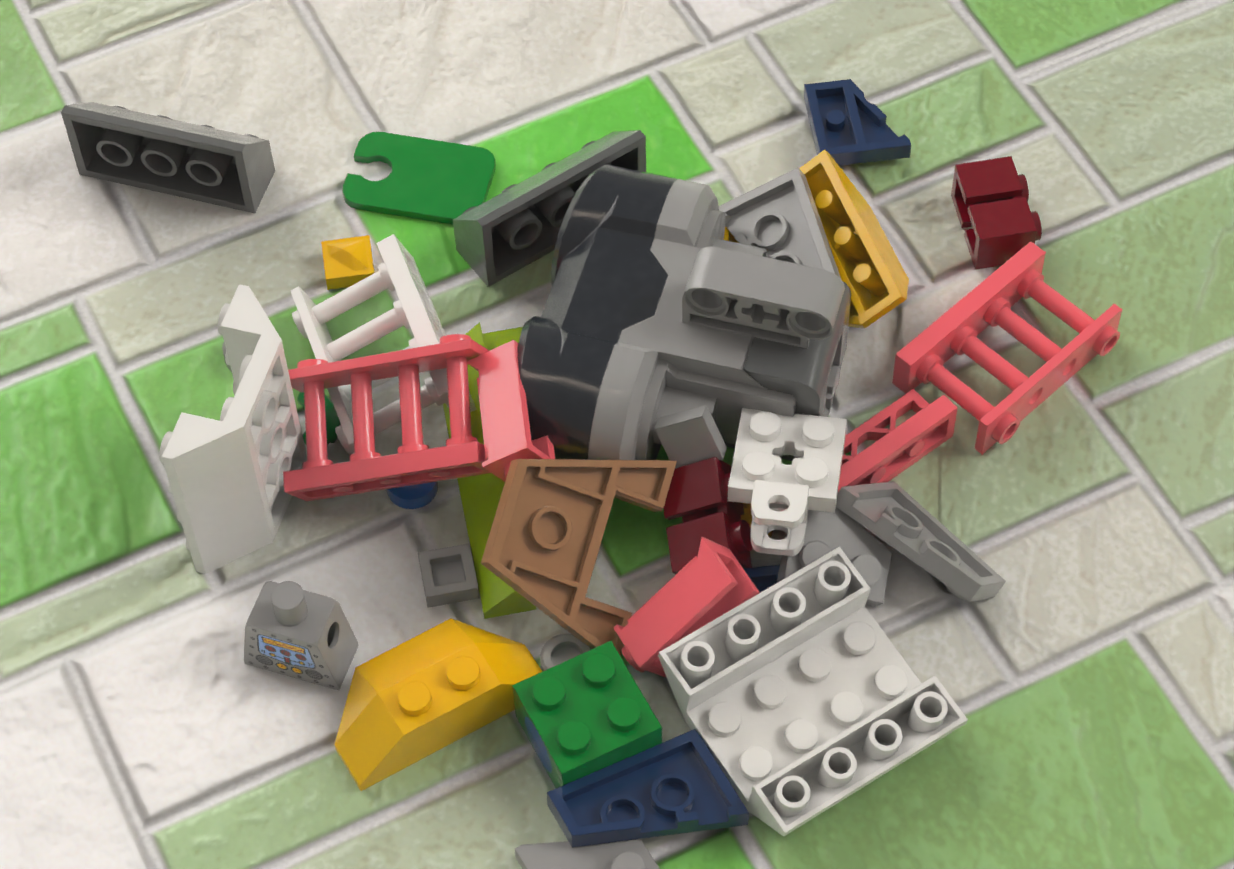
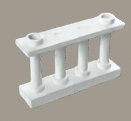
M394 234L376 243L384 261L378 265L379 271L316 305L299 286L291 290L297 310L292 312L293 320L303 337L309 339L316 359L326 360L328 363L340 361L402 326H405L407 329L411 328L414 334V338L408 341L409 346L405 349L440 344L439 339L446 336L414 258ZM388 288L392 292L396 290L399 300L393 302V309L332 341L326 322ZM447 368L429 371L430 376L424 379L425 385L420 387L421 410L434 403L438 406L445 403L449 407ZM394 377L373 380L372 389ZM351 384L327 388L341 425L335 428L336 434L346 452L352 454L354 453ZM469 392L470 412L476 410V407ZM400 399L373 413L374 435L401 421Z

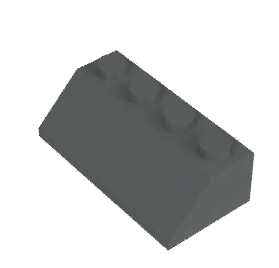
M94 102L65 105L61 111L79 175L256 213L275 173L269 140L261 139L254 135H242L215 129L209 125H196L173 120L163 115L154 116L131 111L121 106H108Z
M640 130L612 132L597 141L587 143L581 150L563 160L547 165L541 172L523 182L507 187L501 194L483 204L467 209L461 216L453 219L456 250L487 287L554 251L569 205L581 184L592 172L604 165H614L646 172V136Z

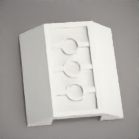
M241 284L238 285L231 303L223 305L218 318V333L223 335L226 347L225 361L231 367L234 379V398L228 397L225 400L220 421L181 412L173 432L168 431L164 435L159 451V460L164 464L169 480L168 489L173 494L176 503L177 520L182 523L185 533L186 549L190 550L196 572L203 574L210 573L273 543L292 495L284 492L283 472L302 469V463L307 461L282 339L250 287Z
M840 546L668 646L658 654L686 724L691 730H697L746 809L783 837L965 725L968 721L936 676L923 683L920 682L869 613L865 604L871 588Z

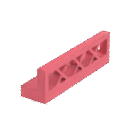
M912 389L848 433L845 437L838 492L844 486L889 482L953 437L958 407L944 394L929 404L918 392ZM911 409L916 413L895 428L896 419ZM864 441H876L857 454V446Z

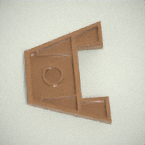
M512 460L481 564L591 649L612 641L621 656V649L624 647V644L613 627L617 624L625 627L632 613L585 597L614 498L653 512L662 511L677 461Z

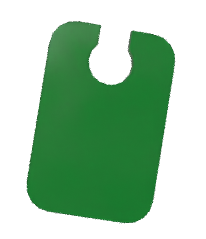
M371 132L363 136L358 142L354 153V161L361 163L383 162L388 164L392 171L389 176L379 181H370L361 175L347 173L342 193L345 203L358 210L453 225V219L461 216L464 211L486 202L495 173V158L493 153L482 147L386 132Z

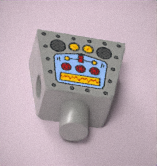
M269 581L263 585L245 626L244 663L339 691L359 645L339 602L331 597L303 590L298 583L293 581L281 583Z

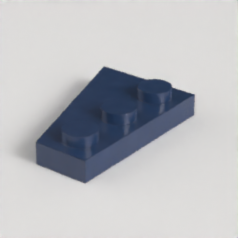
M696 729L547 792V805L572 848L748 825L749 821L748 810Z

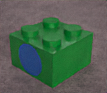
M612 641L606 642L512 685L516 718L555 788L662 743V726Z

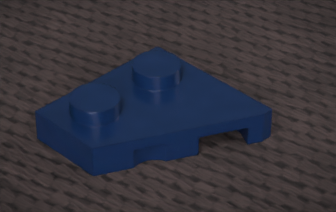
M851 79L804 84V101L817 155L826 150L839 166L910 158V139L905 134L898 137L886 124L887 116L875 104L865 99L864 92Z

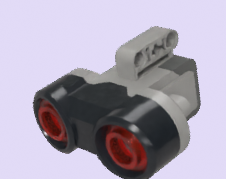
M604 165L592 172L584 180L573 197L555 244L551 265L552 288L541 317L533 316L525 322L521 331L518 344V366L520 379L526 393L531 440L548 436L554 445L555 459L656 460L662 445L655 431L658 418L707 405L725 445L731 448H735L742 408L768 411L791 417L794 416V413L829 417L847 346L851 302L850 288L840 277L830 271L766 257L767 250L764 248L724 240L725 213L719 211L717 197L709 185L614 165ZM793 455L779 456L781 457V459L793 461L794 458H797Z

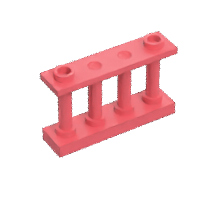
M1031 241L895 355L892 383L906 394L921 383L928 384L931 382L979 420L975 449L982 455L996 442L1000 444L1007 442L1027 415L1097 354L1105 356L1109 353L1120 337V332L1117 330L1122 309L1114 303L1094 320L1043 281L1044 275H1042L1046 252ZM1022 297L1025 299L1032 297L1077 331L1079 335L1064 348H1061L1010 308ZM989 325L991 327L998 325L1046 363L1030 377H1027L979 340L977 335ZM955 354H966L1013 392L994 407L944 368L943 364Z
M452 334L441 337L439 339L440 344L330 363L322 359H307L298 362L297 368L289 369L288 372L292 388L301 393L304 392L307 461L302 463V469L283 472L284 492L304 501H314L491 473L482 467V462L487 460L484 444L478 442V439L472 436L467 367L468 360L490 350L472 340L468 335ZM447 368L451 438L446 440V446L429 449L428 445L423 444L419 373ZM398 376L402 446L397 448L398 454L381 456L380 453L375 452L372 381ZM351 384L354 453L349 456L350 461L333 464V461L328 460L324 389Z

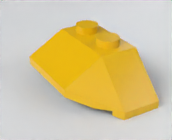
M823 150L799 169L806 176L841 280L848 285L851 291L848 327L867 328L907 299L909 278L869 204L833 157L826 150Z
M450 618L355 667L334 744L335 749L360 791H363L514 711L515 704L512 685L543 671L525 644Z

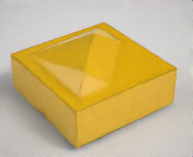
M369 235L321 241L327 290L350 287L374 274Z

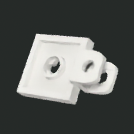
M742 408L728 484V501L751 504V545L756 552L795 556L800 552L804 544L808 510L835 513L847 419L795 413L791 417L768 411ZM793 455L797 458L793 459L792 465L781 464V457L779 456ZM772 530H782L787 533V537L782 540H774L768 536V533Z

